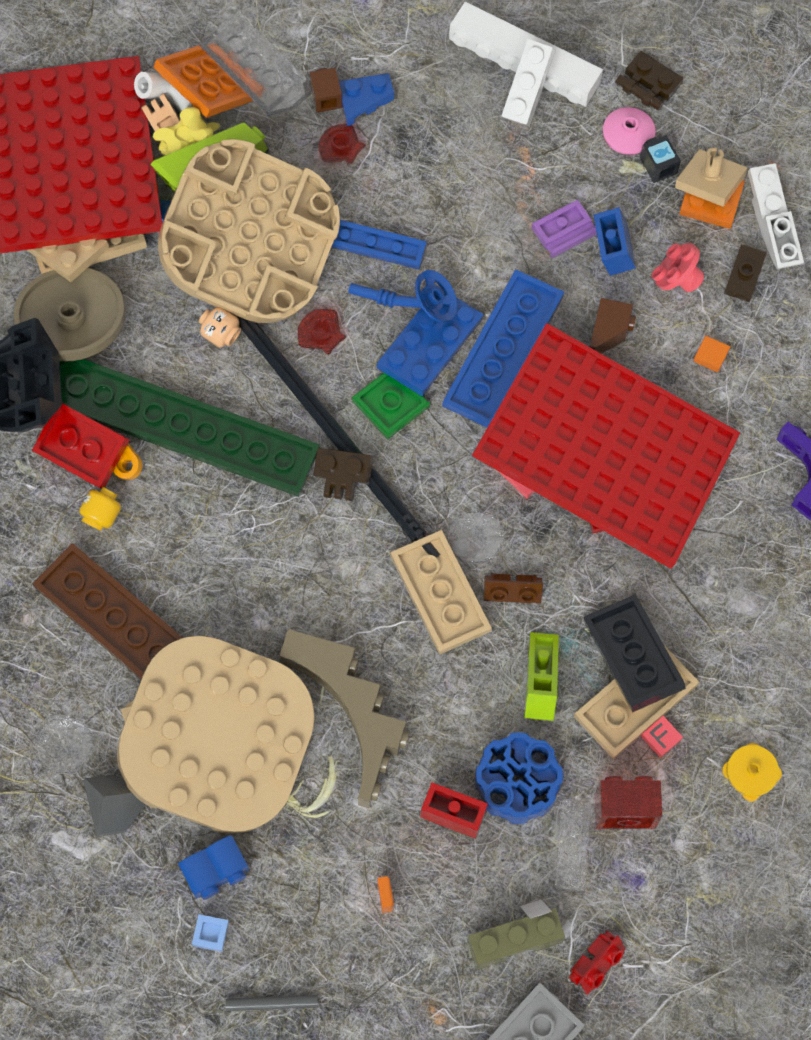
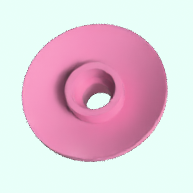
M624 107L608 115L603 125V136L606 143L613 150L626 155L641 153L642 145L647 140L655 137V125L650 116L642 110ZM626 125H632L634 128H628Z

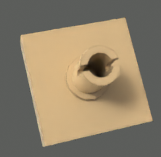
M710 148L707 152L699 149L677 178L675 188L724 207L746 177L748 167L724 159V152L721 149L718 152V156H716L718 148Z

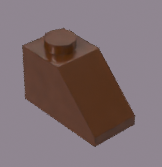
M605 298L600 299L590 348L602 354L625 341L627 331L633 332L636 316L631 315L633 304Z

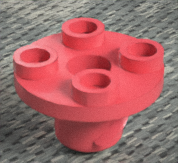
M692 243L673 244L666 252L667 257L661 265L654 269L651 275L656 285L662 290H671L678 285L686 292L696 290L704 280V273L696 266L700 257L699 249Z

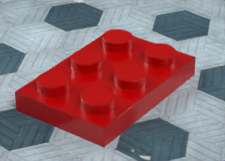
M62 403V406L44 426L32 451L102 489L108 483L130 439Z

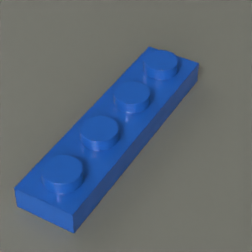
M340 220L337 238L333 241L331 248L420 270L427 241Z

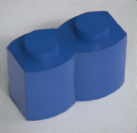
M232 835L215 842L206 849L178 863L195 898L202 897L203 900L219 893L218 888L223 884L229 882L230 885H235L246 878L245 873L249 871V867Z

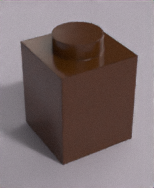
M320 68L310 72V87L316 113L341 109L342 93L336 68Z

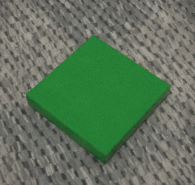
M382 373L352 397V402L387 440L430 407V403L424 396H420L385 373Z

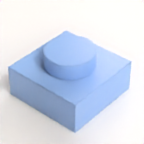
M199 914L192 946L223 952L229 921Z

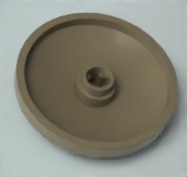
M87 268L72 282H69L55 270L36 277L22 290L14 307V323L16 325L32 318L39 319L59 352V361H75L101 352L117 338L125 321V305L122 293L115 282L99 271Z

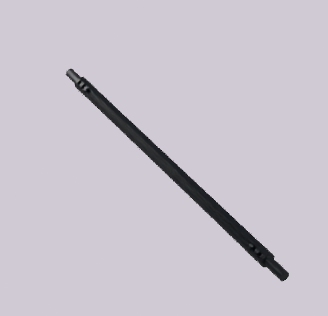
M236 316L239 319V327L337 449L344 452L363 454L258 323ZM372 466L370 483L366 485L412 542L426 537L424 528ZM431 542L422 546L428 555H433L436 558L441 555Z

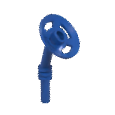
M426 270L418 275L415 282L417 297L399 296L396 292L391 293V291H385V289H380L379 291L354 283L350 284L348 290L350 294L375 300L377 304L381 305L383 303V306L390 308L394 306L422 308L429 317L438 322L451 320L457 312V298L451 284L442 274L434 270ZM425 279L426 286L421 291L420 285L421 282ZM434 282H436L442 288V290L445 293V296L441 289L436 284H434ZM443 305H447V312L442 316L439 310L442 309Z

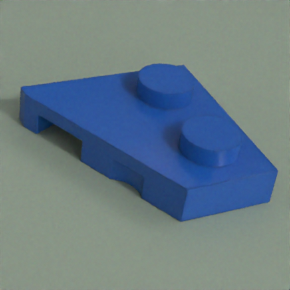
M389 73L339 81L342 93V107L347 126L354 124L355 118L361 114L366 113L369 115L376 111L379 106L386 105L394 100V91Z

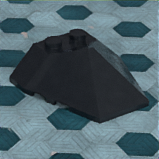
M37 318L13 325L7 330L8 335L0 340V431L24 433L46 425L62 406L59 352Z

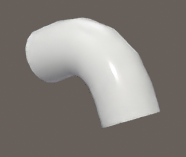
M140 72L136 76L134 88L140 98L160 100L159 96L164 93L171 105L180 113L187 107H194L160 73Z

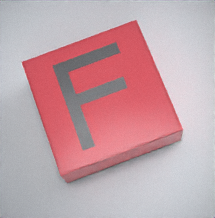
M664 716L641 735L642 739L660 758L683 739V736Z

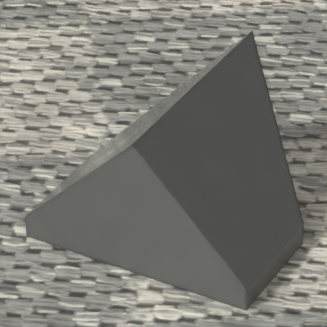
M107 775L85 778L83 780L97 837L124 833L146 805L128 789L124 778Z

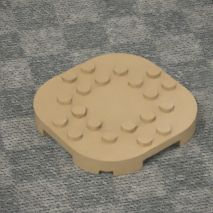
M235 139L221 140L220 143L201 149L185 168L159 232L158 251L160 261L171 281L182 291L199 300L220 307L252 322L274 323L285 320L301 310L313 297L318 287V280L333 241L337 238L339 231L340 215L338 204L335 205L328 184L312 170L306 167L302 170L255 149V144Z
M192 636L179 639L160 650L151 660L142 676L118 740L117 761L119 770L127 784L126 786L134 796L154 809L164 810L212 828L213 831L220 833L237 834L248 832L274 818L284 807L291 794L313 731L314 709L312 699L302 680L291 669L277 661L212 637Z

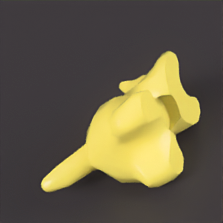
M187 107L180 113L178 124L157 129L153 133V138L155 141H161L159 144L160 153L168 155L213 136V132L220 128V124L216 122L206 123L200 116L199 109Z

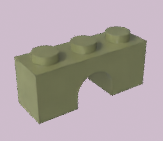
M556 908L550 909L552 911L550 913L531 919L525 917L468 935L467 943L476 970L505 962L507 958L530 950L536 952L563 943L565 934Z

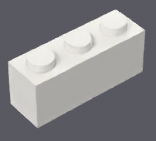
M527 39L502 113L503 118L530 127L555 54L553 47Z

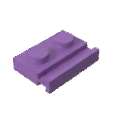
M578 199L532 223L531 228L544 248L549 251L551 258L597 235L592 219Z

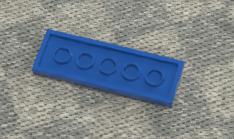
M515 269L443 400L442 407L488 427L546 323H550L564 297V291Z

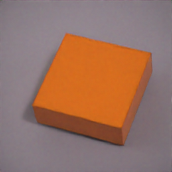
M705 335L693 362L718 373L731 346Z
M388 876L377 878L381 911L382 913L392 912L394 910L390 878Z

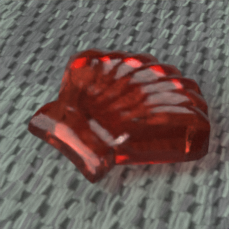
M347 124L331 126L323 133L318 143L321 160L327 163L346 161L352 164L359 152L366 146L365 143L359 142L353 125L347 126Z
M315 309L308 313L298 326L299 346L307 349H321L327 355L331 354L333 349L346 338L340 332L338 314L332 309Z

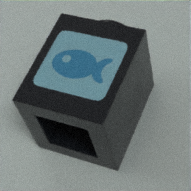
M667 135L660 138H651L642 145L640 160L653 183L678 173L681 160Z

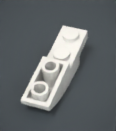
M776 163L750 168L748 175L754 195L752 204L762 237L776 269L803 264L804 260L792 213L787 210Z

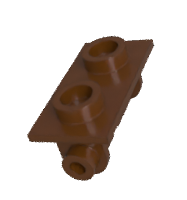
M491 573L490 575H485L484 601L541 603L542 578L537 577L536 574L516 575V581H511V574Z

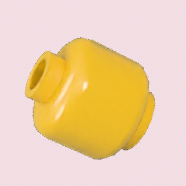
M102 487L100 492L90 490L79 509L80 515L83 516L81 521L99 531L103 528H111L121 510L120 503L115 500L117 494Z

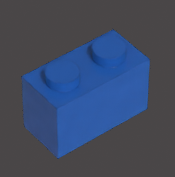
M620 207L594 214L601 259L609 275L636 269L628 223Z

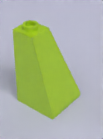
M243 122L156 159L151 163V166L164 183L175 192L185 168L191 159L204 147L220 143L221 140L235 139L255 144V149L265 152L268 149L263 141L266 137L257 127L254 126L251 129Z

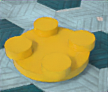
M749 743L737 749L722 768L724 777L729 779L731 785L749 802L756 801L759 796L768 793L782 776V771L773 754L756 743Z

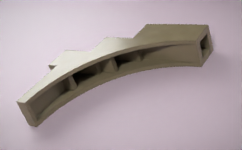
M288 629L279 655L280 663L309 676L322 685L337 700L349 717L358 738L363 764L358 805L370 808L371 801H377L382 784L377 783L380 772L386 773L390 756H387L386 753L398 756L399 749L406 748L410 732L405 731L406 721L374 712H380L384 695L380 694V684L349 676L355 675L359 659L355 658L354 647Z

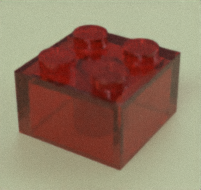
M609 776L605 777V780H600L595 792L596 829H655L662 818L661 780H653V777L650 776L635 777V780H623V777Z

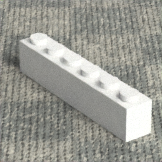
M464 2L450 24L449 39L457 46L466 47L474 51L478 56L488 58L498 63L502 68L510 69L514 72H517L527 39L553 47L555 54L544 87L550 92H557L567 97L572 103H579L586 107L601 83L603 69L467 2Z

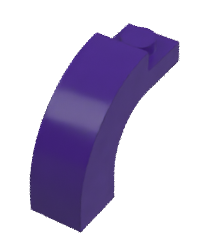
M788 421L781 428L776 440L795 454L806 467L808 482L796 495L792 506L811 521V438L807 437L802 428L793 426Z

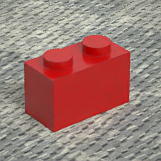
M432 782L421 808L420 818L476 839L488 803Z

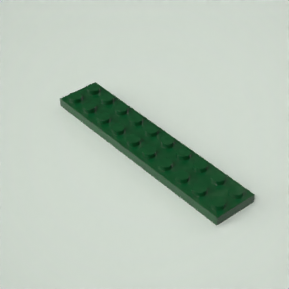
M85 359L59 361L62 403L113 430L300 497L315 462L317 449L320 448V444Z

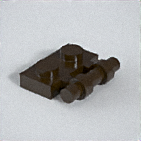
M640 51L626 68L625 74L630 78L628 79L620 74L615 83L623 88L622 91L628 95L632 93L641 99L642 104L645 106H652L659 111L664 101L659 99L658 96L668 101L682 85L684 78L643 51ZM639 84H641V85L645 86L646 88H648L649 91H647V90H645L644 88L640 87Z

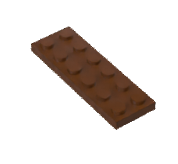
M73 543L32 583L36 590L140 680H142L147 666L160 650L170 643L183 638Z

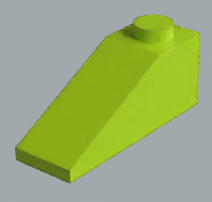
M530 632L524 718L554 721L558 684L559 635Z

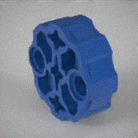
M520 732L511 733L508 737L500 740H493L483 750L482 758L475 773V789L479 792L482 801L488 803L487 811L492 816H500L512 824H525L530 819L547 814L554 806L558 790H560L563 782V770L554 755V749L546 741L536 740L529 737L527 733ZM511 750H514V753H515L514 759H515L520 765H518V764L510 757ZM504 752L502 761L498 759L491 763L493 755L498 756ZM540 752L546 756L547 761L536 763L531 755ZM521 774L524 775L523 781H513L514 775L517 777ZM531 776H533L538 782L543 783L538 784ZM494 793H501L506 798V802L500 805L495 804L491 801L490 796ZM547 793L544 802L539 801L533 805L535 796L540 797L542 794ZM524 797L527 799L526 806H523Z

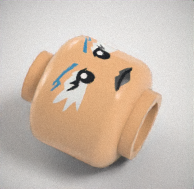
M216 307L212 311L207 309L199 319V323L202 324L200 328L201 336L216 347L231 346L241 332L239 319L220 307Z

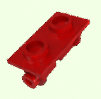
M608 931L604 934L600 933L587 949L594 956L593 960L582 955L570 969L571 974L568 978L576 985L580 983L586 995H589L593 989L601 985L607 971L612 965H617L623 957L625 947L618 935L614 937Z

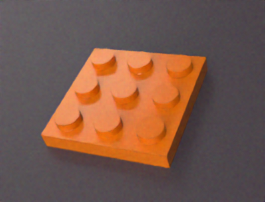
M211 41L156 59L153 67L195 108L199 109L200 113L206 118L260 99L264 91Z

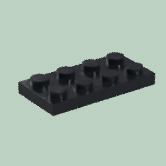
M636 594L583 617L586 627L632 713L686 689L684 680Z

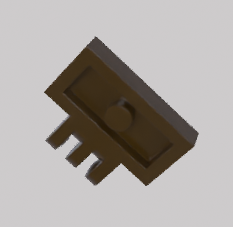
M318 448L313 476L326 478L324 497L331 498L333 488H335L334 498L341 500L344 489H346L345 500L352 501L356 483H370L374 457L366 454Z

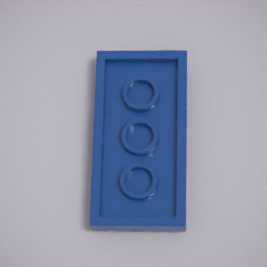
M458 298L456 315L447 322L435 321L421 308L377 362V369L420 396H423L483 320L484 314ZM443 305L442 309L439 310L442 316L447 312V305Z

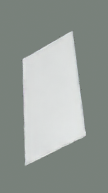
M542 900L520 906L530 919L552 912Z

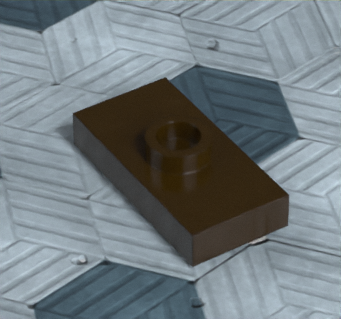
M741 244L724 294L750 302L767 253Z

